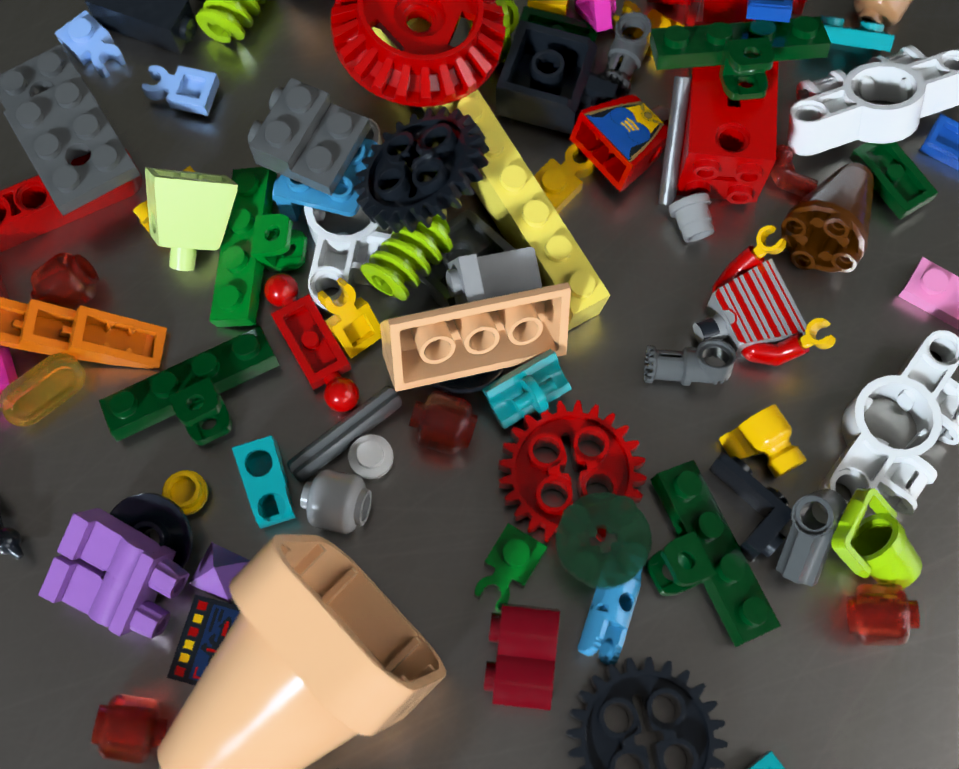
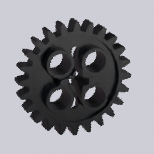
M442 107L437 115H435L432 109L429 108L422 119H419L414 113L411 115L410 123L406 126L400 121L396 123V132L394 134L387 132L382 134L385 142L382 145L375 144L370 147L375 153L373 157L362 159L361 162L367 169L356 173V177L361 182L354 187V190L359 195L356 201L363 208L362 210L374 224L377 223L382 230H386L390 226L395 233H399L405 225L409 232L412 233L421 221L426 228H430L434 216L439 215L441 219H447L446 209L453 206L460 209L462 207L459 200L461 195H473L475 193L470 187V183L483 180L484 177L478 169L487 166L489 163L484 156L489 151V147L484 141L486 137L469 114L463 116L459 109H455L450 114L446 107Z
M646 657L641 670H637L632 658H627L624 662L623 674L613 664H610L606 667L609 679L607 683L596 675L590 679L596 691L594 695L583 690L578 693V697L586 705L585 710H570L569 715L581 722L580 728L566 731L567 736L579 740V747L567 752L568 757L582 758L584 764L578 769H615L617 759L623 754L633 756L638 761L640 769H650L645 745L637 746L634 736L642 733L641 722L633 703V696L635 694H638L642 700V714L646 731L650 733L655 732L657 736V742L650 744V752L656 769H668L664 763V754L670 745H677L684 750L687 756L685 769L725 768V763L713 756L714 749L728 747V742L714 738L713 732L726 725L725 721L710 720L708 714L718 705L717 701L702 703L699 697L704 692L706 685L702 683L693 688L688 687L687 682L690 671L687 669L676 678L671 676V661H666L659 671H655L652 657ZM657 696L668 697L675 706V715L670 723H663L654 716L652 704ZM610 705L621 706L628 714L629 723L622 733L611 731L606 726L604 713Z

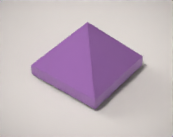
M211 542L189 584L231 604L233 597L230 593L229 583L250 560Z

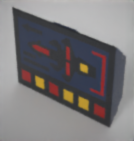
M195 594L167 678L196 686L241 612L237 605Z

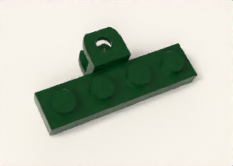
M820 16L790 18V23L754 20L736 23L715 22L709 25L695 26L673 25L668 28L651 29L650 46L657 70L721 65L719 73L721 84L725 94L732 100L764 98L768 88V79L765 71L772 68L774 61L825 58L828 56L831 45ZM745 82L751 84L752 87L744 88L738 84Z
M258 326L99 400L108 429L117 442L176 414L180 422L185 425L192 440L202 446L228 434L232 429V419L220 393L280 365L261 326ZM209 419L217 420L213 428L208 430L202 429L205 421Z
M688 461L659 472L652 477L650 481L679 536L653 554L646 562V568L659 594L674 596L703 583L735 648L781 627L695 461ZM663 565H667L674 580H669L663 575Z

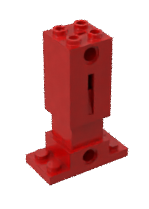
M647 0V2L664 5H685L684 26L709 25L715 22L736 23L754 21V19H746L747 0ZM793 0L791 15H801L807 0ZM774 61L772 68L765 71L768 79L766 96L761 99L732 100L725 94L719 77L721 65L682 68L681 76L692 77L676 195L687 197L697 193H708L712 199L728 200L734 204L756 203L776 162L778 61ZM745 82L738 84L744 88L752 87L751 84Z

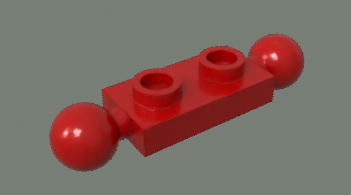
M285 273L272 275L265 283L264 294L272 305L281 307V309L271 313V316L313 390L326 384L324 399L328 407L336 412L350 411L358 403L359 389L352 380L341 377L342 374L351 370L350 363L311 296L307 294L297 300L299 288L295 279Z

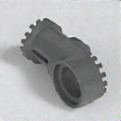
M640 12L625 13L617 20L615 38L607 55L609 62L605 71L599 74L601 79L616 83V81L619 83L616 98L629 95L632 88L630 84L632 75L635 70L640 68L650 45L652 25L650 19ZM630 27H638L644 31L643 36L637 39H628L622 33Z
M717 339L705 340L698 347H685L683 351L656 349L654 345H647L645 358L649 359H645V363H649V365L644 366L645 383H653L654 380L680 381L681 385L690 386L691 382L713 383V385H716L720 381V384H722L724 380L728 381L729 377H731L736 361V352L730 344ZM706 356L719 357L725 362V365L712 366L706 363L703 358Z

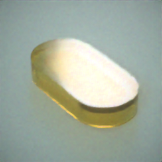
M66 353L52 354L2 391L0 394V410L5 419L15 426L33 425L81 390L86 379L85 370L72 355Z

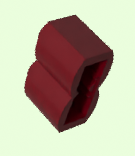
M502 603L501 613H492L489 642L498 643L496 662L487 661L484 691L493 692L492 704L551 711L560 620L559 609Z

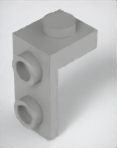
M533 247L479 257L476 254L465 255L447 263L449 270H446L447 288L450 296L455 297L456 305L542 288L536 253Z

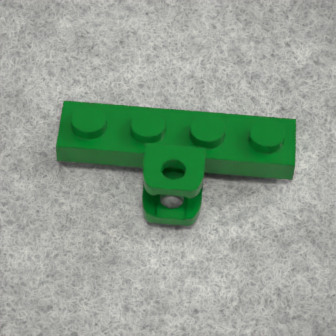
M262 166L233 169L231 180L238 185L221 244L209 319L218 328L256 325L264 267L269 272L291 271L302 267L305 263L308 237L302 231L292 229L293 221L288 216L272 214V192L277 179V173ZM291 244L296 245L292 255L284 256V253L290 249Z

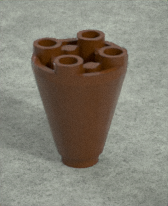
M860 163L846 164L789 210L781 224V238L786 240V248L791 253V262L796 267L802 270L813 268L826 272L841 271L845 273L855 270L865 254L868 244L874 190L873 174L869 168Z

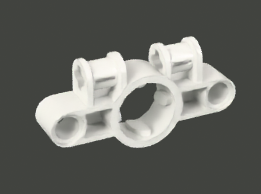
M908 45L902 47L897 54L883 57L882 55L872 57L868 64L853 69L847 75L842 70L836 69L830 71L825 78L813 82L810 80L800 81L796 87L797 102L790 107L787 136L788 149L795 154L809 156L855 140L884 144L897 142L909 137L917 129L920 118L959 105V50H950L927 58L916 47ZM883 100L893 102L896 104L881 105L870 103L867 101Z
M369 118L371 128L365 138L374 140L378 145H382L380 129L377 123ZM304 206L305 217L312 239L316 245L308 279V289L321 315L330 318L334 314L329 312L320 303L318 293L335 287L339 291L330 298L331 300L337 299L341 295V287L337 282L339 278H343L354 289L355 284L372 286L360 270L361 265L369 263L370 255L380 250L381 244L384 240L391 238V234H388V228L382 230L377 223L374 224L371 220L366 228L352 235L345 232L333 234L327 232L319 225V220H324L326 211Z
M947 330L932 332L909 355L896 375L883 376L871 381L851 400L842 417V434L847 447L826 475L818 490L830 489L836 491L835 483H841L850 490L853 496L858 488H875L894 510L904 514L914 513L918 506L916 499L926 484H933L938 476L933 466L919 456L929 450L937 440L951 445L959 444V383L950 378L959 365V337L956 334ZM930 351L936 352L941 357L942 362L932 357ZM873 398H889L897 402L904 411L911 413L916 423L917 434L905 449L889 447L888 442L876 438L870 433L864 420V412L871 406ZM819 503L820 507L827 513L825 507Z

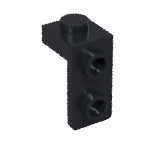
M722 452L709 468L710 471L764 517L739 547L749 562L761 553L769 558L786 539L780 531L792 518V509L788 507L789 502L778 490L772 487H765L752 476L751 468L744 461L735 456L730 458L726 453Z

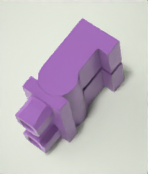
M94 508L73 513L57 550L62 555L54 557L38 595L52 603L62 601L86 613L93 621L109 627L108 630L118 636L134 631L143 636L154 638L165 631L171 617V612L154 603L158 592L170 599L178 596L183 590L190 574L173 562L176 551L165 545L160 546L153 539L104 510Z

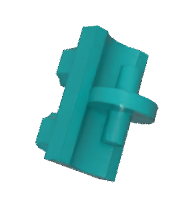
M549 349L492 382L482 390L499 425L505 429L524 418L526 414L529 415L534 411L540 414L549 409V402L572 390L560 367L556 353Z

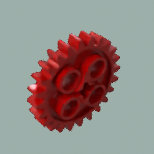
M561 400L557 403L556 413L551 414L549 410L541 414L539 413L540 420L538 421L526 414L523 422L526 431L516 427L511 429V436L517 444H503L502 452L512 458L499 460L498 470L510 474L499 479V488L512 489L504 497L505 506L519 505L514 513L513 519L515 521L526 517L531 519L527 533L532 534L539 527L544 528L545 543H548L553 535L557 533L561 534L563 547H567L571 535H577L581 546L586 547L589 533L592 532L600 542H603L606 538L605 526L607 525L618 533L622 528L618 515L631 519L635 513L634 509L627 502L640 503L643 494L633 487L642 486L646 481L647 476L634 472L643 467L645 458L631 455L637 450L640 443L638 440L625 442L624 438L629 430V426L624 425L617 429L612 427L616 415L613 412L603 420L598 418L599 405L597 404L587 414L583 413L580 400L576 401L573 411H566L565 405ZM564 435L570 439L573 470L576 473H580L576 484L577 494L582 505V510L579 512L574 509L571 477L568 473H564L567 463V455L561 439ZM585 440L594 441L600 446L601 453L596 456L585 455L579 449L578 444ZM540 447H549L556 452L558 458L553 462L543 463L534 456L533 452ZM592 483H601L607 487L610 497L605 500H595L588 494L586 487ZM555 489L564 495L566 501L562 506L550 507L542 501L541 494L546 490Z

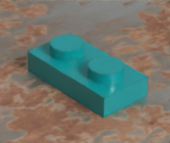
M827 15L820 16L831 43L891 52L895 35L883 32L885 24L860 21L859 28L843 26L845 18Z

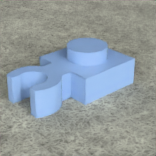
M86 10L55 32L59 42L83 66L92 61L98 74L104 78L110 76L104 65L106 61L113 59L118 61L121 66L126 64L120 49L113 45L114 41L110 33Z
M149 66L148 71L152 79L160 82L156 85L142 84L141 88L147 98L156 101L166 98L169 107L172 109L208 116L220 84L217 73L178 66L175 75L168 74L167 70L161 66Z

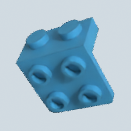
M364 139L332 196L280 174V177L274 183L272 192L273 201H276L280 214L288 216L294 222H298L303 206L348 217L356 215L360 205L356 201L359 195L354 190V187L361 183L356 177V173L367 169L361 161L363 158L373 157L375 153L370 147L377 143L371 139Z

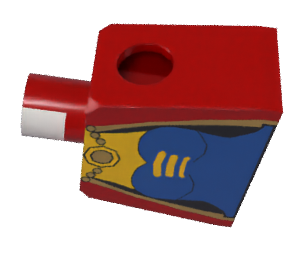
M632 94L581 110L569 139L621 192L660 157L666 145L670 112L661 105L650 110L637 96Z

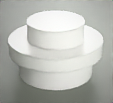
M373 434L364 435L355 440L349 449L348 460L351 469L361 478H380L390 470L393 464L394 457L391 445L381 436Z

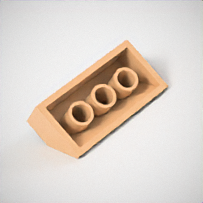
M566 282L400 316L381 322L383 357L395 392L525 364L549 349L553 350L557 357L567 355L571 295L569 283Z

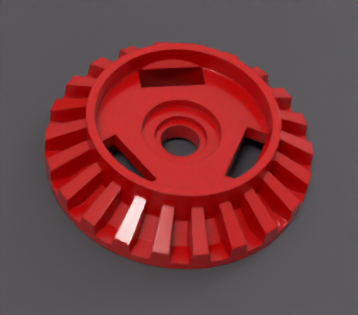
M335 0L331 11V35L334 49L341 64L349 75L369 92L393 103L406 106L432 107L455 102L468 96L482 86L491 76L498 64L505 38V27L503 26L504 13L502 6H498L495 0ZM413 18H421L429 23L430 28L424 32H416L408 27L407 22ZM460 19L471 20L473 25L468 37L458 46H450ZM371 28L381 29L398 49L384 42Z

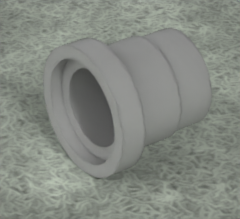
M697 193L681 198L668 207L670 216L676 217L684 242L701 240L715 232L708 208L711 204L708 193Z

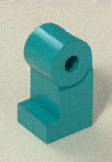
M270 435L232 447L246 494L259 528L263 529L296 518L294 503L287 485L289 482L282 462L283 458L278 442L274 437Z

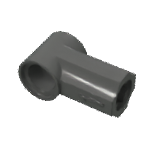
M822 489L805 495L795 502L791 513L793 522L776 566V570L782 574V577L797 584L815 586L818 583L832 546V536L847 506L842 495L834 490ZM814 502H819L827 510L828 521L826 524L820 523L813 516L812 506Z

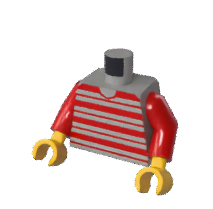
M766 225L762 227L756 236L758 245L755 247L750 245L726 266L713 284L712 295L706 306L709 317L693 323L694 335L699 344L709 339L722 340L734 348L736 359L744 357L749 362L772 366L782 365L809 353L810 347L813 345L819 349H829L835 344L836 338L833 335L826 336L820 340L816 339L817 332L822 328H827L831 323L824 318H815L807 325L772 258L764 261L763 256L767 253L772 255L779 254L786 247V240L784 238L777 241L774 246L767 247L766 239L776 231L777 228L775 226Z

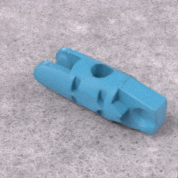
M617 542L609 560L606 561L601 571L578 644V652L587 656H593L599 649L598 658L601 662L607 665L613 664L614 666L618 662L641 587V573L646 549L631 542Z

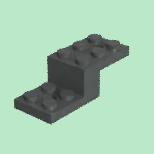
M61 44L0 74V101L5 108L3 113L63 216L140 176L135 164ZM89 153L91 154L85 164L80 166L71 165L72 160Z

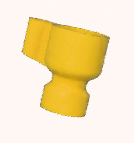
M777 404L759 411L742 422L737 428L718 439L730 458L735 456L743 460L758 454L766 455L768 458L767 466L775 479L807 461L800 448L790 443L789 438L792 434V428Z

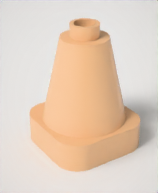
M276 534L230 581V593L241 612L161 741L157 752L158 761L161 769H305L356 735L373 736L403 720L446 676V669L436 651L367 574L340 548L318 535Z

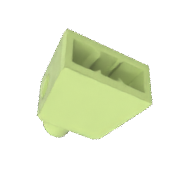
M145 167L150 235L158 246L171 248L170 268L179 271L195 270L197 249L218 250L221 247L238 185L226 175Z

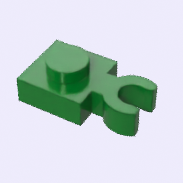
M508 523L484 561V565L494 572L477 583L474 597L480 599L483 592L489 587L498 589L501 597L495 605V610L501 612L502 603L509 602L510 584L513 582L524 589L548 546Z

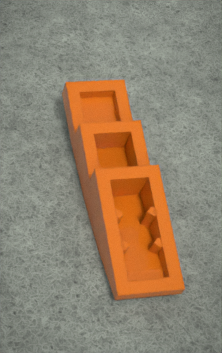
M0 297L1 346L108 365L152 370L160 368L167 331L166 327L82 305L77 310L34 299H30L29 303L26 304Z

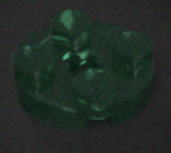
M608 492L592 493L577 499L564 510L556 531V551L563 568L578 581L583 582L584 585L600 590L614 589L629 583L644 568L652 546L649 523L644 514L637 508L635 502L629 497L618 496ZM604 528L608 534L615 535L617 541L611 543L610 552L602 553L599 546H591L590 538L597 535V529Z

